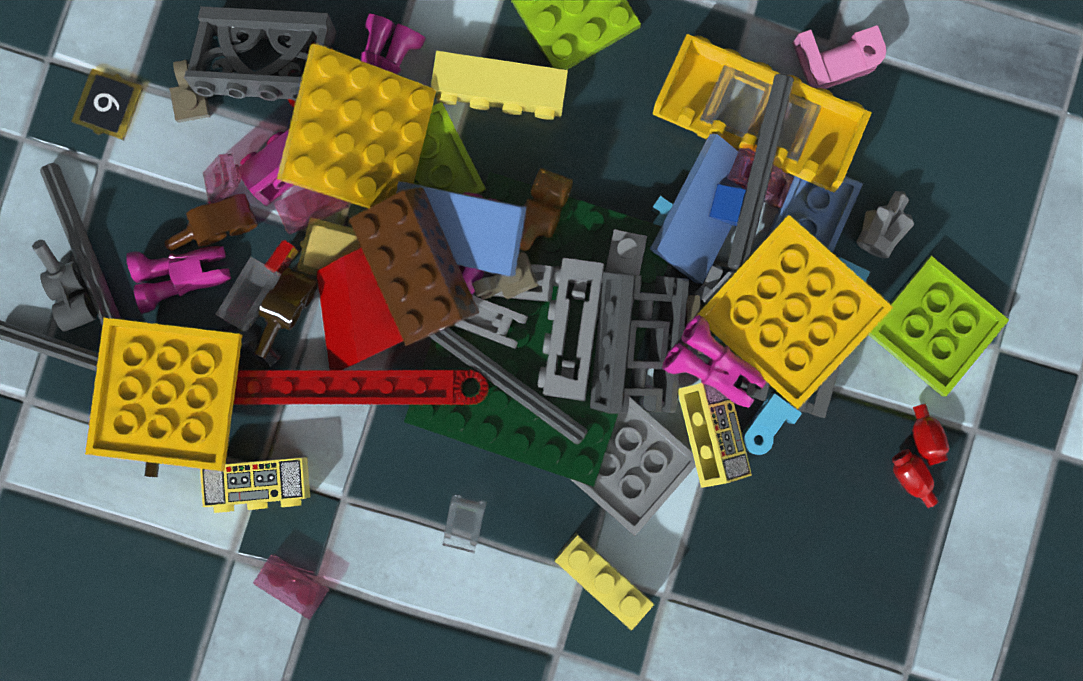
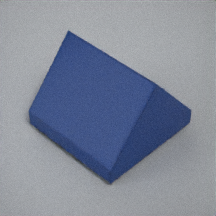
M717 184L709 217L737 226L746 190Z

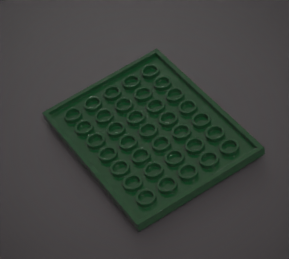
M489 173L485 184L486 191L482 193V197L526 207L519 254L524 252L528 256L530 264L552 266L554 268L556 266L562 267L563 258L604 263L605 272L614 229L647 236L639 273L641 276L640 292H655L656 276H665L669 264L650 250L662 226L499 174ZM574 284L569 285L568 299L571 306L564 354L563 358L559 357L556 375L561 376L563 360L574 361L576 367L573 380L578 381L581 361L577 360L576 355L584 302H589L592 284H587L585 301L573 299ZM553 286L552 300H557L558 287ZM494 296L484 299L528 317L526 324L519 323L513 319L506 338H511L518 342L516 349L454 325L449 327V329L586 428L588 431L581 443L575 444L488 379L489 391L482 402L475 405H409L404 422L595 487L618 414H609L590 408L598 320L585 401L545 396L543 394L544 388L538 387L540 368L547 367L549 354L543 353L545 334H552L554 320H548L550 302L515 298L507 299ZM634 300L630 318L638 319L640 300ZM636 327L633 359L638 357L647 328ZM432 339L422 370L476 371ZM625 368L624 386H628L633 368ZM475 378L465 380L462 385L464 395L470 398L475 397L480 391L479 381Z

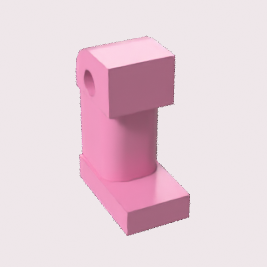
M878 25L856 32L847 44L821 53L811 30L799 33L792 43L806 81L813 88L827 89L868 75L876 69L886 56V45Z

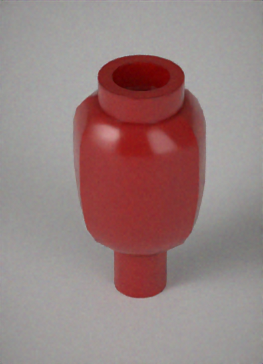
M926 403L913 407L917 420L913 425L912 431L918 454L921 458L927 460L928 466L948 461L946 454L949 451V443L941 423L936 418L930 416Z
M909 449L897 453L892 458L895 464L893 472L900 484L910 495L921 498L927 508L935 506L939 500L932 491L934 479L924 461L918 455L912 454Z

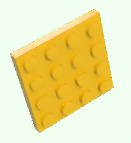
M318 44L311 45L277 179L366 208H370L395 195L398 182L414 184L436 91L434 88Z
M788 215L697 315L706 319L709 323L710 331L742 360L756 368L764 380L798 410L892 310L893 306Z
M104 318L85 454L225 471L242 334Z

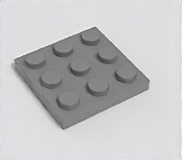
M629 398L628 412L618 414L595 487L575 480L572 481L635 536L696 465L693 452L634 400Z

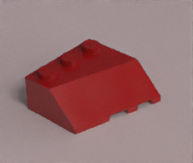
M362 247L316 271L329 370H343L403 341Z

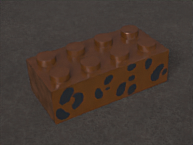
M423 187L402 190L349 219L405 345L430 337L479 313Z

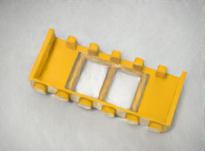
M686 34L655 102L652 114L697 133L698 136L707 139L710 134H718L742 155L754 160L773 79L776 74L781 73L772 70L766 63L753 62L743 58L739 52L733 49L717 47L705 37ZM788 75L793 77L794 83L772 168L786 174H792L835 193L845 178L872 112L865 110L857 102L844 101L833 96L827 89L813 88L804 84L800 78Z

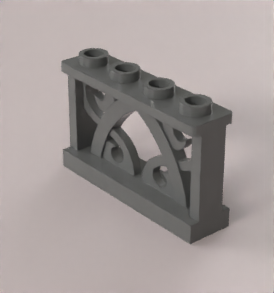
M200 6L198 14L200 23L189 68L185 71L184 78L195 93L205 97H211L215 94L228 95L237 99H242L246 96L260 97L268 101H275L277 98L297 101L302 77H290L295 72L302 74L301 68L296 63L298 60L306 63L308 54L305 52L312 42L330 49L331 44L335 41L336 30L328 13ZM218 36L220 47L211 49L213 37ZM238 38H248V40L242 43ZM260 39H269L272 47L282 56L270 65L254 72L239 59L237 54L250 50ZM280 40H288L285 44L290 48L280 45ZM219 56H225V58L216 60L212 65L213 70L220 67L223 68L222 72L205 71L210 60Z

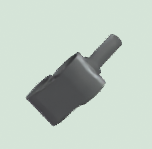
M44 240L36 241L32 248L47 269L46 272L40 274L43 289L50 300H58V303L52 305V312L59 328L65 332L96 320L97 312L92 299L88 295L86 284L78 265L74 261L67 264L58 262Z

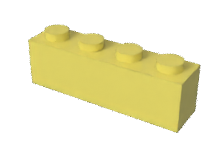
M436 51L431 88H434L436 91L435 98H437V102H442L445 105H456L458 101L470 103L469 106L478 110H489V106L502 108V111L507 114L521 115L522 111L535 113V117L540 119L553 120L555 116H562L568 70Z

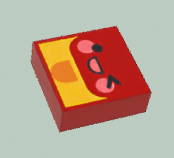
M282 240L266 262L265 267L280 277L299 253V250L286 240Z

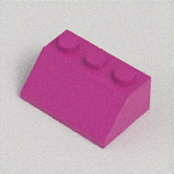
M289 129L284 133L280 131L270 137L267 141V146L258 153L254 151L246 155L240 162L241 166L236 169L248 190L266 207L294 186V184L277 179Z

